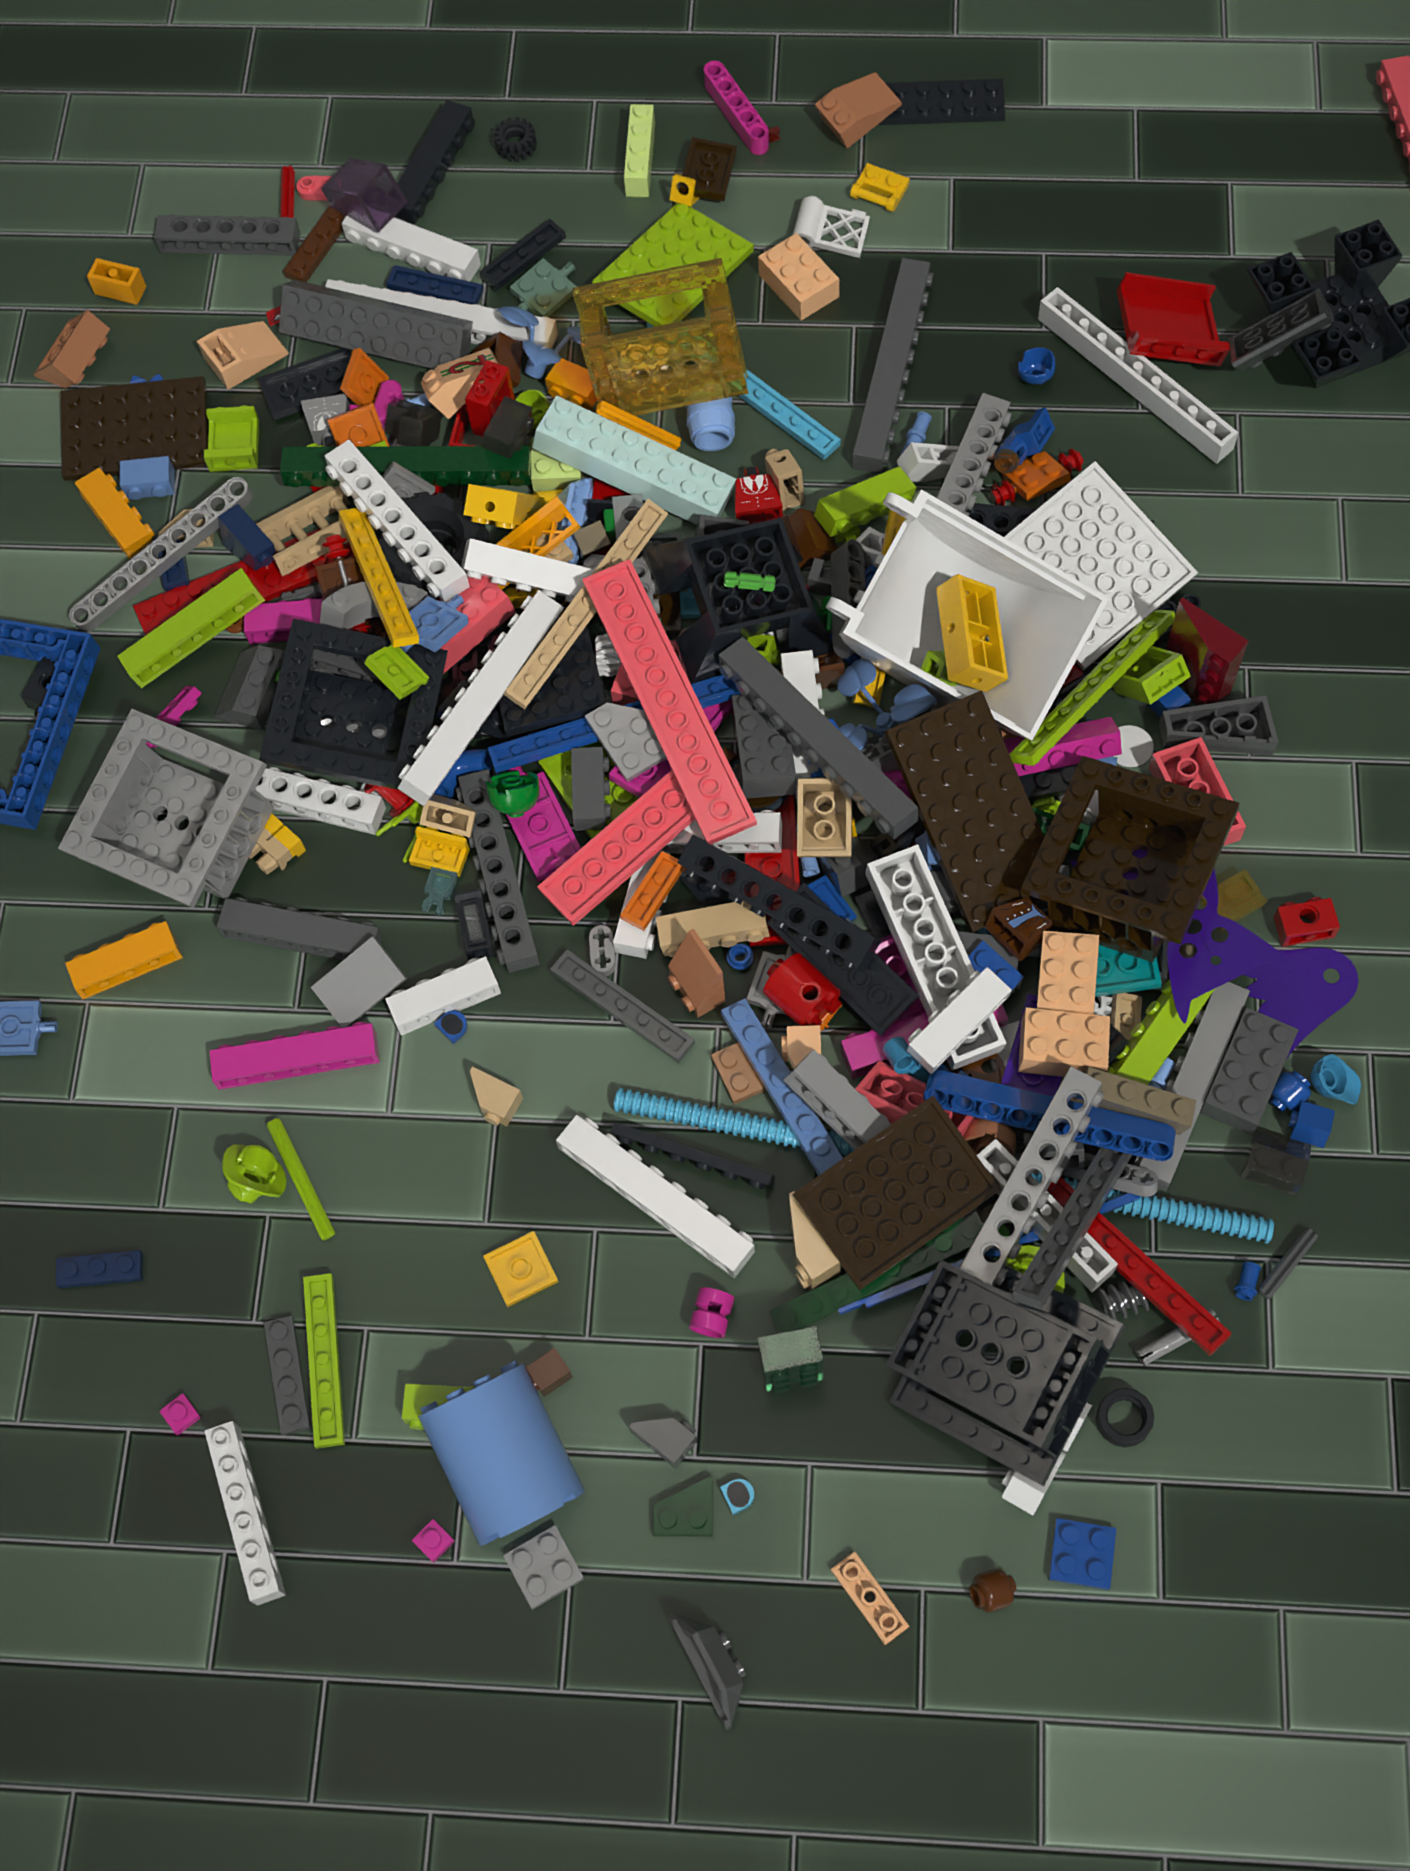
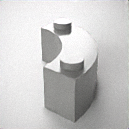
M366 582L346 586L328 596L322 602L320 624L349 630L358 624L365 623L367 618L380 617ZM396 582L409 612L428 596L427 591L415 585Z

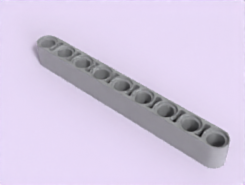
M233 477L74 605L69 612L71 622L84 632H91L219 529L217 516L237 504L242 509L246 507L253 498V492L247 482L240 477ZM238 488H245L241 495H234ZM218 504H225L223 510L215 511V508ZM206 519L203 526L196 527L198 520ZM180 535H186V539L182 543H176ZM160 551H167L164 558L157 559ZM142 566H147L146 572L138 575V570ZM121 583H128L127 587L124 590L118 591V587ZM108 598L107 604L99 607L100 600ZM88 613V619L85 622L79 623L80 617Z

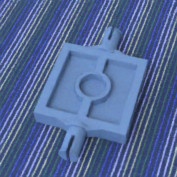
M456 594L449 602L437 601L427 596L409 612L419 634V645L436 652L469 624L468 616L456 609L464 603L461 595ZM413 645L401 646L400 648L407 652Z
M40 1001L0 1002V1056L37 1055L41 1033H57V1021L42 1022V1003Z

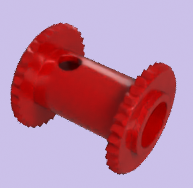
M367 783L364 787L365 793L369 794L375 790L392 806L390 810L392 817L402 814L414 801V799L401 790Z

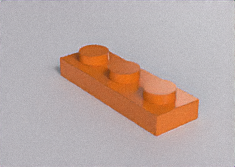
M661 851L621 913V920L645 931L685 868L677 863L679 859Z

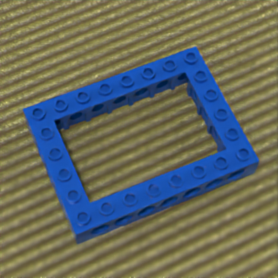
M0 619V655L39 662L46 656V658L51 659V662H55V671L50 684L46 686L47 693L42 707L39 706L38 708L39 715L34 729L30 730L29 734L31 737L25 753L22 752V762L17 776L13 777L14 784L10 795L8 796L0 788V824L32 830L37 829L101 649L89 633Z

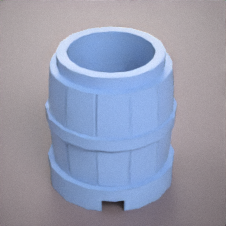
M708 381L692 385L685 391L686 396L684 397V406L687 410V427L692 443L702 451H718L726 448L731 444L735 436V414L732 409L731 388L719 381H716V385H709Z

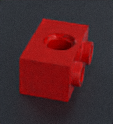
M1315 897L1299 904L1287 902L1278 907L1273 917L1282 947L1335 938L1340 929L1331 898L1322 899L1321 897ZM1300 917L1308 918L1311 923L1303 922Z

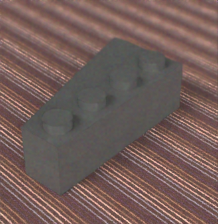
M1266 695L1166 710L1162 712L1158 723L1164 748H1170L1202 737L1208 751L1273 755L1279 743Z

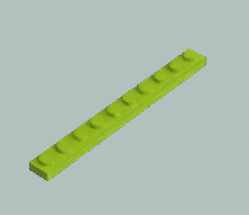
M1154 610L1144 618L1043 720L1033 740L1025 738L1010 753L1012 762L1027 766L1037 764L1070 728L1098 702L1106 691L1126 673L1143 653L1167 631L1174 622V611Z

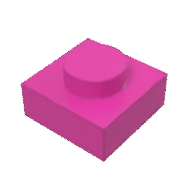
M184 1393L159 1411L177 1436L202 1418Z
M434 1519L412 1540L433 1563L455 1542Z

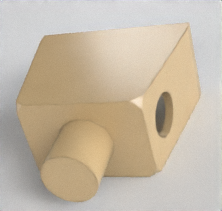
M777 449L769 450L765 455L766 473L771 475L782 502L783 511L805 504L802 470L787 449L782 451ZM783 480H786L789 483V486L787 488Z

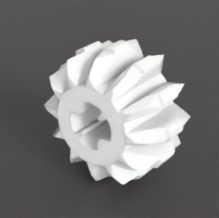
M608 634L597 635L595 638V659L599 675L614 677V675H617L621 665L619 657Z

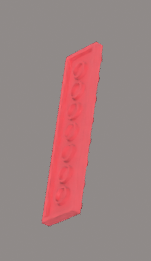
M671 770L537 886L538 890L573 926L695 821L673 771Z

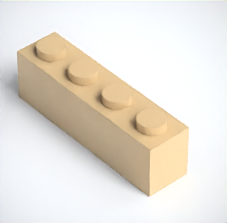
M743 901L741 905L732 902L656 917L660 947L664 956L674 957L687 933L693 928L708 950L717 946L732 947L738 942L744 941L758 942L765 937H770L766 914L763 918L750 911L752 905Z

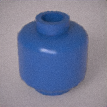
M1295 1070L1291 1073L1287 1071L1282 1072L1271 1094L1273 1098L1270 1102L1281 1112H1284L1286 1109L1291 1112L1292 1110L1298 1111L1301 1101L1306 1102L1311 1096L1309 1089L1311 1084Z

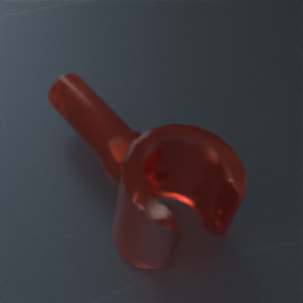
M767 126L769 129V143L781 140L778 134L780 133L779 126L771 128Z

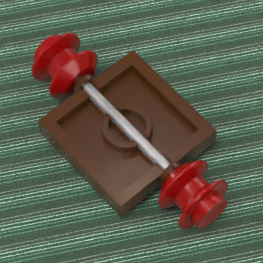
M340 534L327 537L326 542L322 544L323 547H328L329 553L325 557L334 560V562L314 568L323 601L341 588L365 582L356 558L344 559L350 552V549L344 548L343 543L347 541V538H341ZM361 623L349 630L368 634L367 629L371 628V626Z

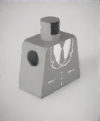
M340 394L302 400L301 405L314 443L325 447H337L327 419L349 411L350 404L347 395Z

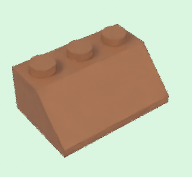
M88 310L68 320L33 375L36 378L63 388L73 384L78 385L85 376L83 371L86 366L89 367L95 361L96 355L94 353L98 348L101 349L107 342L108 338L106 335L110 328Z

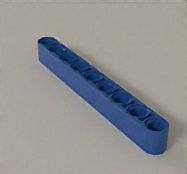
M935 1070L932 1074H929L923 1093L924 1101L934 1095L944 1110L1031 1131L1037 1129L1054 1098L943 1070ZM1068 1101L1067 1104L1073 1110H1078L1083 1106L1082 1103ZM1092 1107L1088 1114V1117L1091 1118L1088 1127L1084 1133L1078 1132L1074 1140L1156 1161H1166L1173 1156L1176 1131L1171 1125ZM1064 1122L1058 1123L1054 1127V1132L1058 1135H1065L1070 1130V1126Z

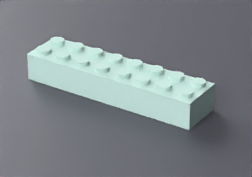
M557 395L535 432L533 449L629 494H642L644 501L650 499L662 509L696 525L700 514L715 517L721 516L736 482V478Z

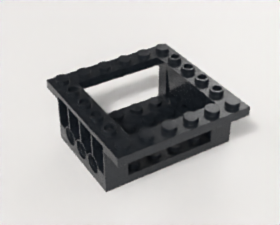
M293 619L259 760L267 764L399 790L398 787L402 781L399 778L400 773L407 764L412 767L416 761L412 757L422 744L426 747L430 742L427 736L435 725V713L439 706L442 678L448 651L439 649L433 652L422 645L414 644L405 652L429 676L427 684L419 686V689L400 700L386 685L313 671L314 649L366 660L371 654L385 646H390L391 641L389 638ZM324 719H332L336 724L331 728H325L321 722ZM357 724L361 727V730L358 733H351L347 730V726ZM376 729H382L387 735L384 738H376L372 732Z
M969 1248V1250H968L967 1254L965 1255V1257H964V1259H963L961 1265L963 1264V1262H964V1260H965L966 1256L968 1255V1253H969V1251H970L971 1248ZM985 1255L987 1262H996V1260ZM940 1260L886 1363V1366L902 1376L889 1403L1044 1486L1125 1325L1055 1289L1052 1290L1041 1310L1013 1301V1291L1023 1274L1008 1266L1004 1268L1008 1270V1273L1000 1286L997 1284L992 1286L961 1270L960 1267L957 1268ZM964 1332H971L973 1336L972 1343L967 1347H960L958 1343L960 1335ZM990 1345H996L999 1350L998 1356L994 1360H986L984 1357L985 1349ZM1018 1358L1023 1359L1025 1363L1024 1370L1019 1374H1012L1010 1371L1011 1362ZM933 1390L1017 1435L1027 1442L1028 1446L930 1395V1391Z

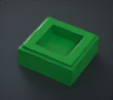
M605 509L603 511L605 532L610 544H614L616 542L613 509Z

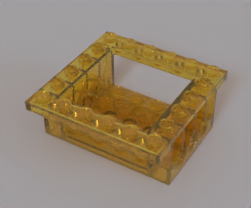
M722 258L573 288V296L579 313L581 349L598 403L604 400L636 416L748 394L746 379L748 378ZM702 287L705 317L612 335L604 307ZM687 361H695V362H696V363L693 364V365H686V364H685ZM662 366H671L668 370L661 369ZM643 370V371H646L647 373L641 375V374H637L636 372Z

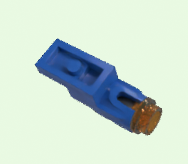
M1046 407L1037 409L1029 422L1015 426L1009 436L1000 444L994 457V464L999 472H1013L1018 465L1023 463L1027 456L1040 453L1055 430Z

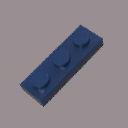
M140 1250L56 1258V1286L58 1288L143 1280V1253Z

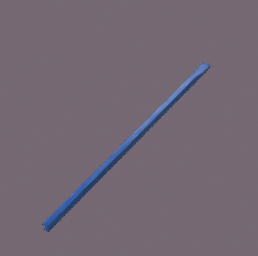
M1127 1193L1105 1202L1099 1212L1105 1214L1135 1202L1140 1197ZM1032 1231L1028 1235H1022L1018 1243L1025 1246L1040 1240V1238ZM992 1248L985 1255L995 1258L1000 1256L1001 1252L998 1249ZM963 1259L954 1262L951 1265L959 1268ZM935 1270L838 1309L839 1315L860 1308L862 1304H866L867 1308L927 1285Z

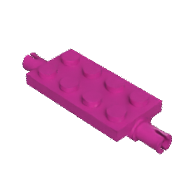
M521 766L506 770V772L519 771L520 776H527V773L523 772ZM544 772L537 774L540 795L535 806L529 811L524 812L525 814L521 817L512 818L505 814L537 881L549 877L581 849Z

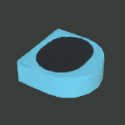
M736 1479L720 1487L733 1515L747 1509L754 1501V1489L744 1479Z

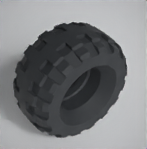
M429 492L418 494L419 497L413 499L408 497L403 500L439 543L450 545L456 549L451 557L460 567L468 539L471 538L490 543L489 533L485 524L471 522L472 516L464 515L466 502L458 497L452 499V496L447 493L438 492L437 495H430ZM379 528L376 532V537L395 581L415 585L427 591L429 597L438 600L439 597L435 598L429 592L425 580L420 581L415 576L412 565L409 562L405 564L397 553L398 549L394 545L392 547L388 545L383 537V532Z

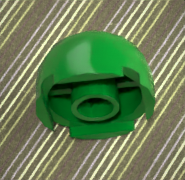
M519 771L503 772L491 777V783L486 782L487 794L494 809L503 814H508L512 818L521 817L525 814L524 812L532 809L540 795L539 778L537 774L527 771V776H520Z

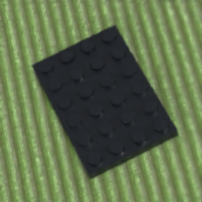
M565 598L555 600L564 607L558 619L570 604V602L565 601ZM523 609L516 611L486 637L488 651L494 652L498 646L494 643L502 632L506 634L511 628L507 625L516 613L521 615L524 611ZM588 626L584 628L525 710L505 695L499 700L507 737L585 717V715L606 703Z

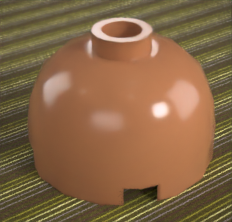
M975 1118L963 1136L976 1155L995 1139L1013 1157L1016 1154L1017 1138L1014 1129L1010 1125Z

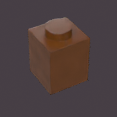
M555 1348L526 1367L536 1390H540L544 1397L573 1378L570 1370Z

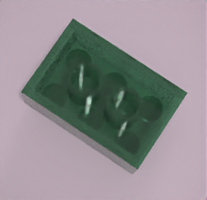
M816 1326L758 1338L759 1358L766 1391L773 1390L774 1394L789 1391L790 1386L801 1384L802 1388L818 1385V1381L823 1380V1356Z

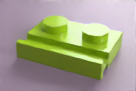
M392 643L390 646H385L368 656L364 663L400 700L419 689V686L427 684L429 676L400 647L393 648Z

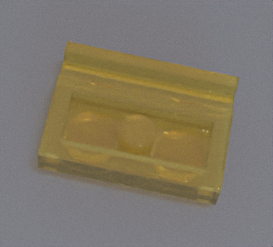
M1246 869L1217 885V912L1220 916L1235 922L1262 907L1268 901L1260 893L1261 890ZM1202 896L1200 901L1206 907L1207 901Z

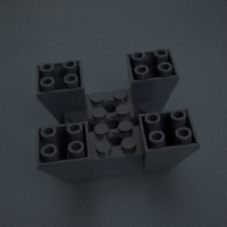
M1379 219L1335 235V275L1311 283L1292 252L1247 268V272L1270 315L1317 289L1321 290L1333 313L1334 322L1326 330L1316 331L1305 338L1294 341L1290 345L1316 388L1410 352V298L1389 306L1378 289L1403 256Z
M788 515L740 525L739 528L709 535L693 536L644 548L659 596L692 588L701 617L675 639V644L690 684L722 675L719 670V654L742 637L748 638L776 631L783 653L812 650L813 657L835 652L830 633L826 631V622L820 605L806 587L798 562H802L803 557ZM727 571L736 572V575H740V573L759 574L761 577L770 574L775 577V588L771 592L763 591V588H759V590L738 588L737 585L734 588L725 587L724 575Z

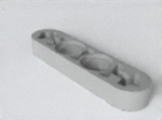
M1084 1152L1085 1167L1090 1166L1096 1155ZM1127 1164L1121 1173L1124 1177L1118 1178L1113 1187L1115 1190L1149 1197L1158 1190V1176L1152 1170ZM1087 1170L1063 1171L1061 1175L1081 1180Z

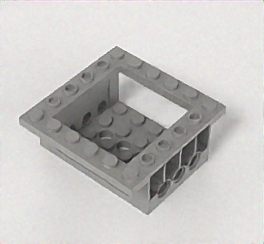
M131 709L58 849L193 909L203 890L223 899H228L275 808L255 790L267 765L262 761ZM146 742L226 774L229 777L226 783L222 784L164 760L149 748ZM162 810H167V817L162 821H158V814ZM184 819H189L188 827L184 830H179L180 822Z

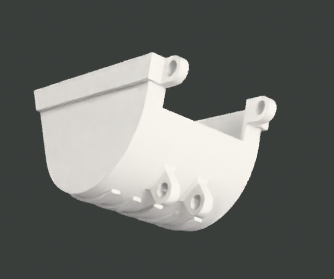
M923 490L918 491L911 502L897 494L888 492L883 504L903 516L905 520L886 555L878 554L873 564L878 569L866 591L858 590L854 601L858 604L857 608L855 609L834 597H831L827 603L826 608L846 620L839 635L853 651L862 658L871 661L880 670L907 686L911 684L922 685L938 701L948 705L980 690L957 683V686H949L921 670L928 651H943L944 649L936 588L956 574L995 587L1008 680L988 692H983L999 727L1014 735L1033 740L1106 607L1109 598Z

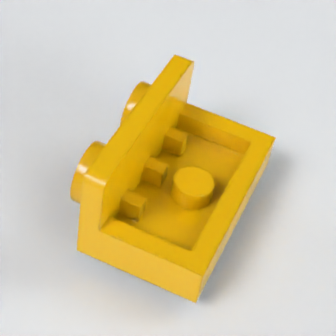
M428 826L425 828L416 827L417 839L409 858L410 865L460 877L470 850L467 839L462 835L443 833Z

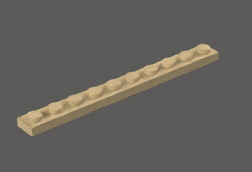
M647 499L592 575L628 559L633 563L669 513L650 499ZM584 585L504 692L506 697L524 710L597 612Z

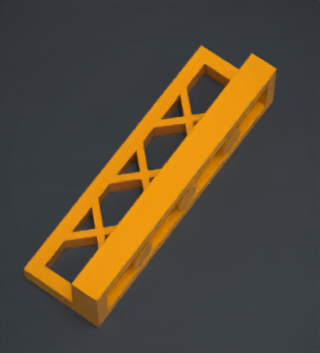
M556 496L495 545L519 551H530L531 554L544 557L581 527ZM567 517L571 525L564 531H558V522ZM550 535L549 542L544 547L537 546L539 537ZM497 585L501 590L506 587V586Z

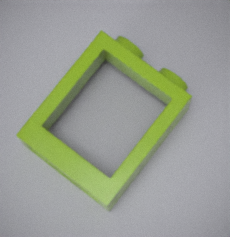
M1150 646L1126 673L1113 684V689L1117 694L1151 705L1191 676L1182 654Z

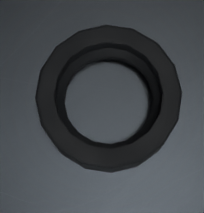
M1120 1388L1113 1390L1104 1397L1097 1409L1096 1422L1098 1430L1104 1439L1113 1445L1125 1448L1136 1446L1145 1440L1153 1428L1155 1416L1153 1407L1146 1396L1134 1389ZM1118 1401H1130L1137 1405L1142 1413V1425L1133 1434H1119L1109 1424L1108 1411Z

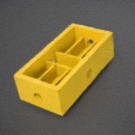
M469 484L464 515L472 516L471 522L516 529L544 506L545 497Z
M956 574L936 588L948 680L988 692L1008 680L996 589L990 585Z

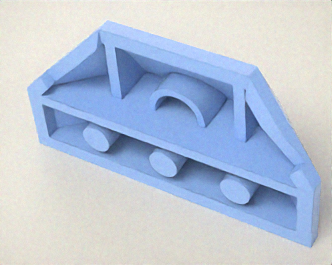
M584 478L572 482L558 495L560 501L581 528L586 527L588 522L587 500L592 499V478ZM567 517L558 522V531H564L571 525ZM572 534L564 541L574 556L567 563L579 566L580 549Z

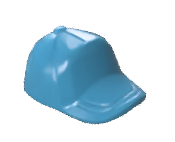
M1330 1054L1314 1064L1311 1069L1310 1079L1313 1087L1321 1096L1328 1099L1342 1100L1354 1105L1358 1102L1361 1090L1360 1078L1342 1059Z

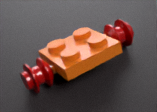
M1072 448L1068 450L1067 456L1059 453L1058 461L1045 451L1037 453L1033 457L1024 460L1014 470H1002L1004 480L1001 481L1000 487L996 484L991 486L990 498L995 505L1005 506L1006 500L1013 503L1015 501V493L1017 492L1027 501L1070 482L1072 469L1080 472L1083 458L1078 451Z

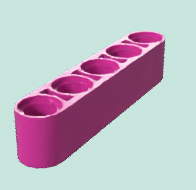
M719 61L708 62L704 66L706 90L749 151L755 155L766 153L769 149V129L724 65Z

